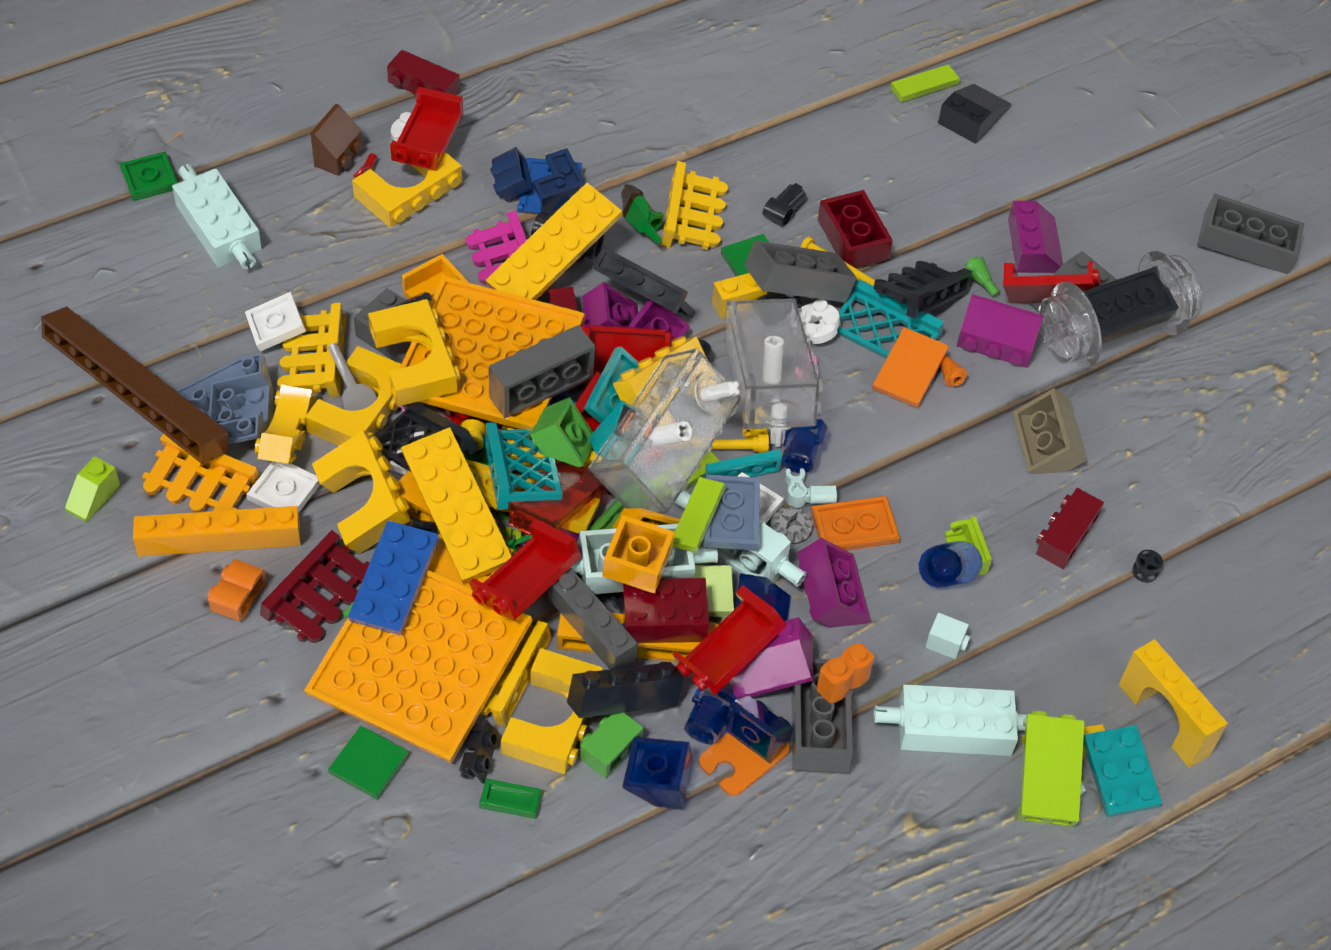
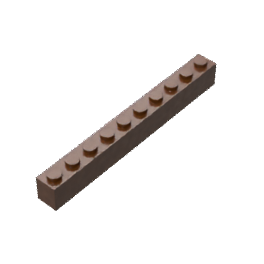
M66 306L41 316L42 338L202 465L228 453L229 435L224 427L213 421L207 414H204L190 401L177 393L175 389L168 386L157 375H154L126 351L100 333L94 326H91L82 319L80 315Z

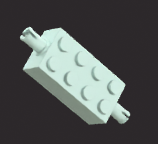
M186 164L189 172H187L184 166H181L178 173L184 181L172 185L176 206L217 268L235 260L239 261L243 269H248L245 262L249 264L250 268L253 267L256 259L252 256V253L262 250L259 230L218 170L215 168L197 175L192 165Z
M679 486L672 493L670 500L685 509L691 494ZM760 518L758 550L717 548L720 560L765 591H768L781 576L795 584L796 587H799L807 576V572L802 571L789 562L788 556L791 541L784 534L776 532L767 526ZM703 538L702 543H701V545H700V546H702V547H704V538Z
M678 524L655 526L675 532ZM616 529L580 531L578 549L581 558L571 568L575 573L582 575L583 582L594 594L623 592V583L602 577L604 558ZM672 547L661 578H694L696 563H717V548L699 547L698 552L694 553Z
M903 685L899 707L875 705L873 713L875 718L873 721L874 723L898 724L900 727V750L1012 756L1018 741L1017 731H1025L1023 719L1027 714H1018L1015 707V693L1010 690Z

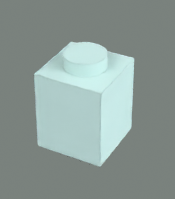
M938 613L925 648L956 659L959 650L965 652L970 636L966 635L969 624Z

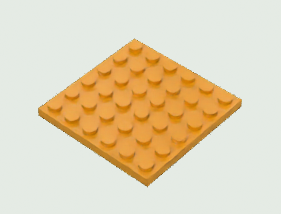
M443 276L430 302V308H435L437 312L438 323L436 324L438 328H443L446 339L444 345L445 347L449 346L453 356L451 363L452 366L458 367L460 381H457V392L418 402L517 429L532 431L544 408L550 405L553 397L504 419L489 398V365L505 359L521 349L529 348L543 339L551 338L577 325L580 326L584 322L585 313ZM412 342L400 368L421 363L430 355L431 351L420 343Z
M427 570L401 636L354 623L347 618L304 692L316 700L452 764L533 620L531 616L522 613L515 620L505 615L500 616L492 608L486 605H479L472 597V589Z

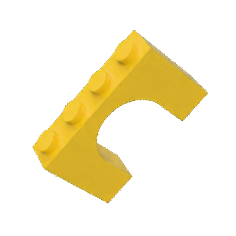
M446 152L436 171L412 165L425 179L421 183L407 188L392 186L373 170L369 169L352 180L353 194L359 202L391 228L462 183V165Z
M427 299L368 313L369 329L376 348L411 341L420 343L431 351L430 355L419 364L389 371L390 388L397 407L457 392V381H460L459 370L457 366H452L453 356L449 346L445 347L444 345L446 339L443 328H438L436 324L438 323L437 312L435 308H430Z
M685 336L676 338L671 342V347L667 346L657 350L655 357H649L638 362V368L624 371L620 374L621 379L613 383L620 400L625 401L642 413L636 432L638 439L644 438V433L649 428L671 424L658 394V381L664 369L676 377L684 395L698 400V403L703 402L699 397V390L702 387L718 384L697 336L688 339Z
M357 346L346 363L355 382L370 387L378 395V398L369 407L356 411L344 410L318 399L305 416L307 433L337 446H340L362 430L371 437L375 436L379 429L385 427L391 412L396 411L398 408L390 390L389 371L399 369L400 363Z
M364 430L312 463L319 483L332 493L337 492L361 476L372 475L373 490L367 503L360 510L337 524L345 545L358 554L379 542L387 521L403 525L411 521L407 512L409 506L398 491L400 485L389 471L392 468L391 464L382 455L381 449H383L381 442L376 436L371 437Z
M1155 639L1133 651L1119 686L1135 705L1156 694L1157 691L1167 698L1174 708L1179 721V733L1171 747L1183 762L1191 768L1211 755L1228 723Z
M540 648L531 668V685L559 693L568 698L572 674L603 670V667ZM573 711L572 715L565 722L551 727L538 726L511 717L501 739V754L566 774L568 766L575 764L578 755V749H576L578 741H582L586 736L588 726L585 725L588 718L592 719L593 716L578 718Z

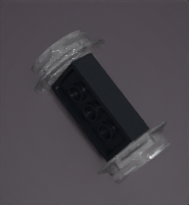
M1152 251L1145 254L1141 259L1138 273L1085 291H1082L1071 282L1058 283L1053 288L1051 296L1043 299L1039 306L1038 314L1044 315L1040 326L1041 335L1046 347L1059 362L1063 364L1074 362L1080 367H1090L1098 361L1101 346L1106 342L1155 325L1162 332L1171 336L1184 333L1189 327L1190 321L1197 318L1201 312L1202 290L1194 269L1183 257L1179 255L1168 256L1160 251Z

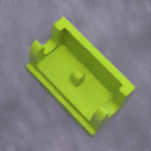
M976 516L950 523L952 530L946 531L944 537L960 579L988 574L992 558Z

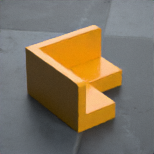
M441 254L402 275L403 295L409 299L427 292L433 298L443 276L464 282L468 281Z

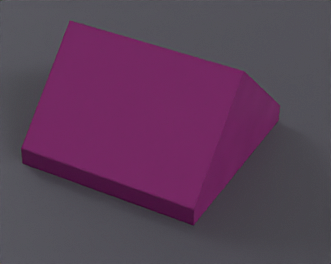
M650 300L645 303L627 326L670 329V336H675V339L684 336L690 328L679 315Z

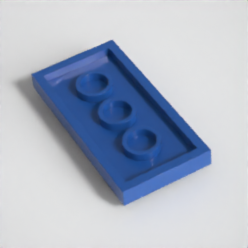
M387 521L349 612V621L401 636L440 540L439 535Z

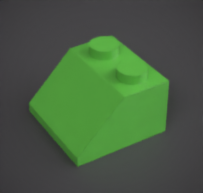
M570 397L545 407L530 434L534 445L540 449L544 456L577 467L584 465L592 449L589 437L593 431Z

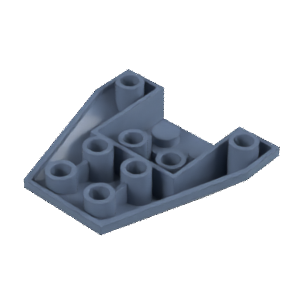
M262 353L239 358L176 390L177 393L226 429L229 435L228 443H240L260 438L261 434L271 424L274 390L265 357Z

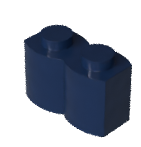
M517 147L492 159L490 171L495 179V184H493L494 190L499 197L502 196L506 201H509L531 189L525 156Z

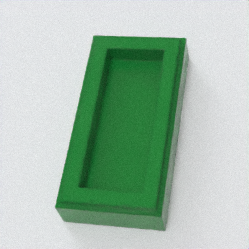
M486 778L479 808L536 819L542 789Z

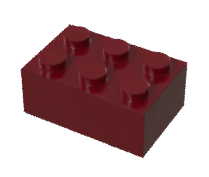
M864 190L820 201L818 222L834 251L838 253L843 261L857 268L889 259L893 240Z
M661 578L655 594L623 583V625L637 643L701 642L708 636L709 616L706 578Z

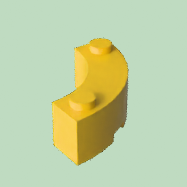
M281 385V390L276 392L275 405L277 407L271 424L261 434V438H258L256 441L255 453L258 454L257 459L291 464L296 459V454L293 453L295 450H301L306 437V432L303 430V426L306 425L305 416L315 403V391Z

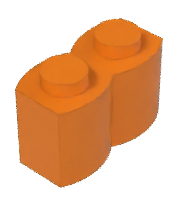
M237 559L233 560L230 565H226L222 571L221 580L216 586H212L208 592L207 600L209 601L210 610L240 622L246 616L253 601L258 597L266 583L264 569Z
M862 643L849 646L844 650L841 657L833 658L822 666L816 690L829 703L840 701L849 693L850 689L860 687L867 682L871 674L875 655Z

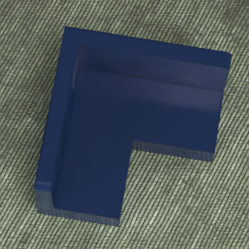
M568 148L545 155V161L552 174L533 180V187L540 199L541 212L550 213L553 209L559 210L586 184Z

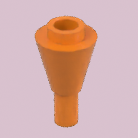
M946 353L941 363L945 384L949 387L959 386L965 381L967 370L948 357Z

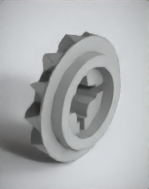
M792 505L786 509L781 507L777 513H773L770 523L773 530L784 534L791 543H798L807 539L811 534L813 525L810 520V514H805L802 508L799 510L794 509ZM796 519V525L793 524L787 529V523Z

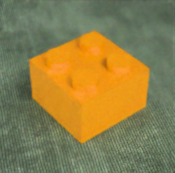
M622 515L604 558L602 577L655 594L672 551L675 532Z

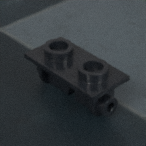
M485 720L483 725L476 724L475 728L471 729L466 748L468 751L474 752H464L459 768L462 778L471 779L472 776H476L482 784L485 783L487 773L491 769V759L494 749L498 745L499 735L488 720Z

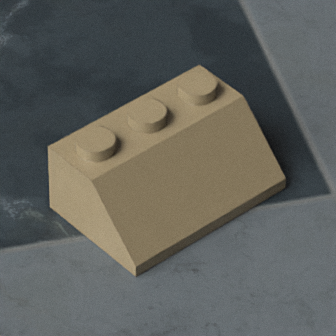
M1055 388L1013 411L1028 473L1067 472L1087 461L1071 401Z

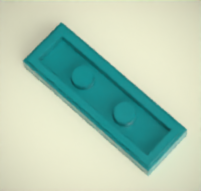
M780 449L706 464L704 478L707 475L738 476L741 472L749 477L776 473L780 471L782 454Z

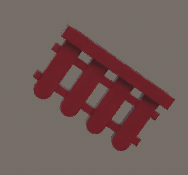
M331 530L261 603L260 616L268 622L276 616L275 622L278 625L284 622L299 633L297 639L301 642L307 639L311 643H317L323 636V630L319 624L322 620L329 624H335L339 621L340 610L336 605L340 601L346 605H351L354 602L358 592L353 587L357 583L361 585L370 563L368 561L364 564L349 554L350 548L346 545L341 548L339 546L340 535ZM328 560L329 563L324 566L323 564ZM335 567H338L351 577L347 583L332 572ZM309 579H312L311 582L307 585L306 582ZM320 585L331 593L333 597L328 601L314 589ZM292 597H294V599L292 600V602H291V603H288V601H289ZM301 603L316 614L312 620L297 609Z

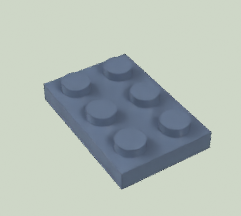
M707 475L706 479L725 483V491L704 536V547L758 550L760 478Z

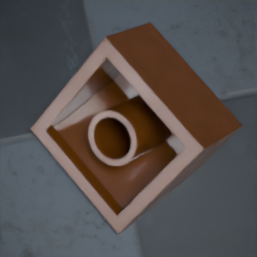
M336 103L310 133L314 166L337 176L349 167L351 160L363 149L364 142L362 141L361 129L343 108Z

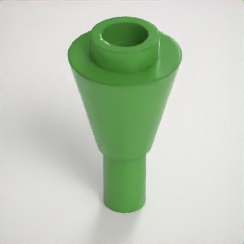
M973 257L968 260L965 266L966 269L972 271L971 278L984 286L992 297H996L1000 291L992 281L984 258Z

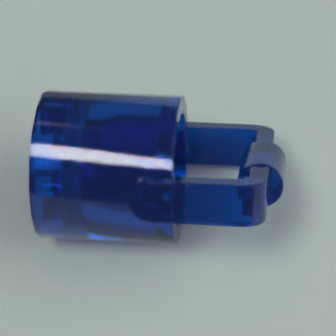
M822 419L801 421L788 426L783 442L784 451L781 461L786 469H790V471L800 473V469H804L805 473H808L814 468L819 446L823 444L827 425ZM818 429L817 434L809 431Z
M697 687L692 697L694 706L684 730L691 738L698 742L715 744L718 742L724 726L726 727L730 724L739 702L737 697L725 687L716 695L726 700L729 706L715 697L703 695L704 691Z

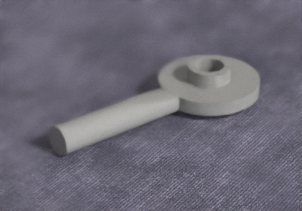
M330 344L328 349L347 387L341 397L343 409L356 411L369 407L376 401V394L370 387L364 384H356L338 344Z

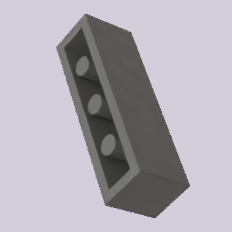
M569 568L548 588V599L609 669L629 666L636 661L638 643L572 568Z

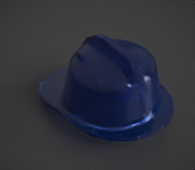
M954 541L936 545L927 549L921 555L918 563L919 573L928 585L936 588L966 583L973 580L980 573L982 557L974 545L965 541Z

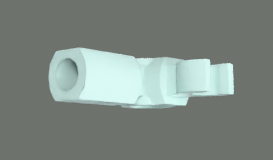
M790 469L786 470L785 481L788 484L787 503L790 506L792 505L793 508H801L806 503H810V505H824L837 502L836 486H810L806 488L804 469H800L799 476L791 475Z

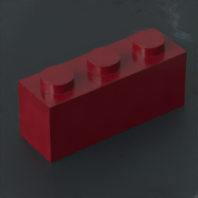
M401 50L387 65L388 82L415 95L418 87L457 95L460 92V74L407 51Z
M1076 488L1071 496L1067 494L1060 505V508H1062L1060 513L1055 511L1048 523L1049 529H1043L1036 540V543L1039 544L1036 555L1064 570L1098 519L1104 502L1079 488Z

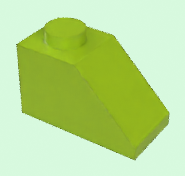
M94 456L77 474L65 510L88 522L121 486L116 467Z

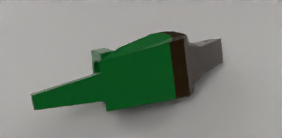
M625 184L621 192L623 217L640 234L643 231L657 244H660L662 239L658 235L657 230L663 223V213L652 210L640 189L633 185Z

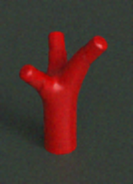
M370 153L364 165L360 167V170L353 177L357 178L369 169L373 170V166L378 158L377 155Z

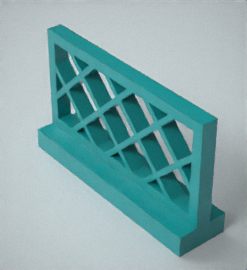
M858 279L855 283L853 292L838 312L840 321L851 319L853 327L844 329L839 326L837 334L887 359L891 350L883 349L881 343L893 340L895 344L900 333L895 334L894 324L902 323L908 329L937 341L943 333L944 321L928 313L915 319L907 316V304H900L894 298L885 294H878L874 290V286L861 279ZM857 300L864 304L865 310L853 312L851 305ZM880 312L886 316L887 320L874 323L871 314ZM868 315L870 324L857 326L855 317ZM889 326L891 335L878 337L876 328ZM872 329L874 338L865 340L860 337L859 332Z
M486 423L484 444L497 509H508L509 502L562 500V489L555 460L547 456L543 459L533 456L537 452L542 455L543 453L530 440L532 438L530 436L532 431L526 429L498 430L496 423ZM503 439H513L515 442L510 444ZM525 445L531 449L526 452L519 447ZM513 453L519 456V458L513 460L508 455ZM528 461L534 464V466L529 468L523 465V463ZM542 468L549 473L544 476L537 471ZM516 469L523 474L518 477L511 472ZM531 477L538 482L533 485L525 480ZM546 485L554 489V491H545L541 488ZM520 486L526 489V491L514 492V489Z

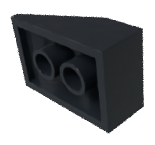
M971 84L954 91L942 103L938 124L976 144L1011 107V103L976 84Z

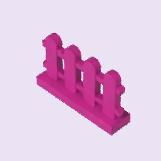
M516 210L507 213L509 222L503 224L502 221L496 222L497 226L482 231L479 228L475 229L473 234L466 237V244L469 249H480V251L472 255V261L476 267L486 266L485 269L478 273L479 281L483 285H487L485 280L503 264L492 266V263L509 258L527 241ZM503 240L502 244L490 248L485 247L487 245Z

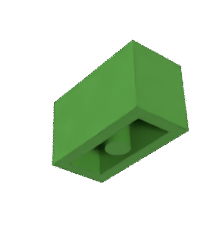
M624 712L612 715L607 714L599 723V728L593 734L588 733L580 743V759L607 779L642 743L644 728Z

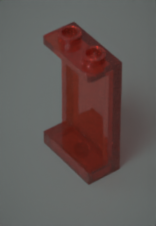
M560 461L556 464L562 489V500L511 502L509 524L530 535L532 534L529 525L535 519L559 530L593 498H599L600 503L606 499L608 478L583 466L577 467ZM546 485L541 488L545 491H554V489Z

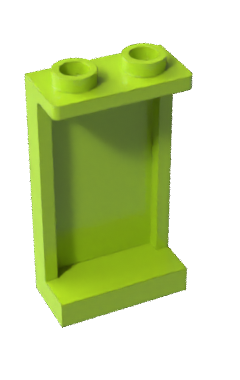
M1033 711L1023 719L1025 738L1021 802L1017 809V820L1074 827L1079 822L1084 721L1076 720V716L1060 715L1058 718L1050 717L1046 712Z

